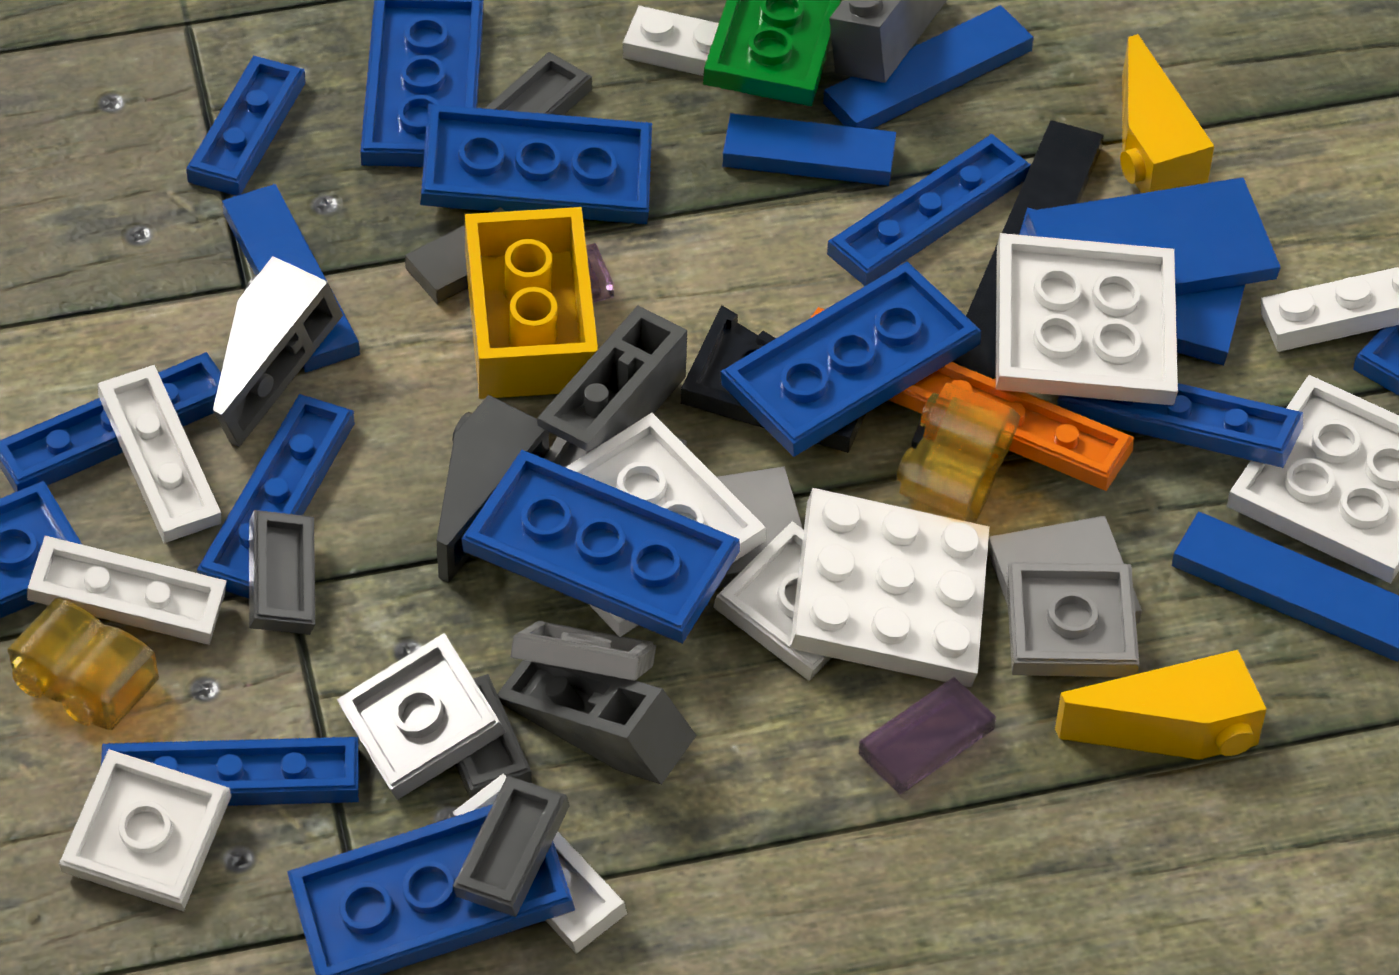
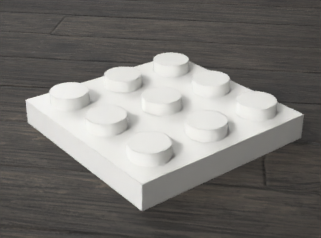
M1000 233L997 244L996 390L1174 405L1178 393L1174 249Z
M1308 375L1287 406V409L1303 412V429L1284 468L1250 461L1230 490L1227 507L1391 584L1399 571V415Z
M653 413L648 414L566 467L740 539V552L734 562L766 541V527ZM590 605L619 637L638 626Z
M812 488L806 508L790 649L972 687L978 674L989 526Z

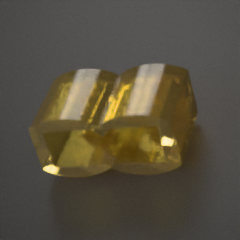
M946 382L940 394L933 393L924 406L921 415V426L925 427L923 438L916 449L909 448L899 464L897 471V481L901 482L899 493L914 503L951 518L976 523L992 489L997 470L1013 441L1021 416L1012 407Z
M55 598L8 648L13 670L12 677L19 688L31 697L41 698L44 696L50 700L61 702L67 714L84 726L94 724L107 730H113L159 680L155 653L147 645L121 629L104 625L83 608L63 599Z

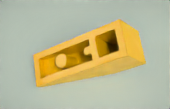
M1138 34L1129 36L1122 75V153L1120 155V164L1126 180L1131 184L1135 183L1141 193L1208 183L1214 152L1213 143Z
M1234 650L1061 692L1055 730L1059 739L1201 760L1221 754L1224 756H1235L1245 752L1250 747L1257 746L1267 709L1239 651Z

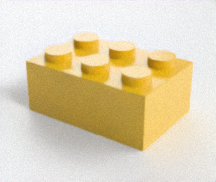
M582 207L465 214V258L479 399H485L488 395L494 398L559 394L598 350Z

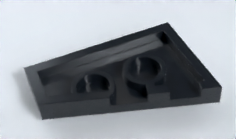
M721 305L681 387V404L764 428L721 385V371L776 338L765 331H762L759 335L755 334L738 323V315ZM866 414L816 444L849 453Z

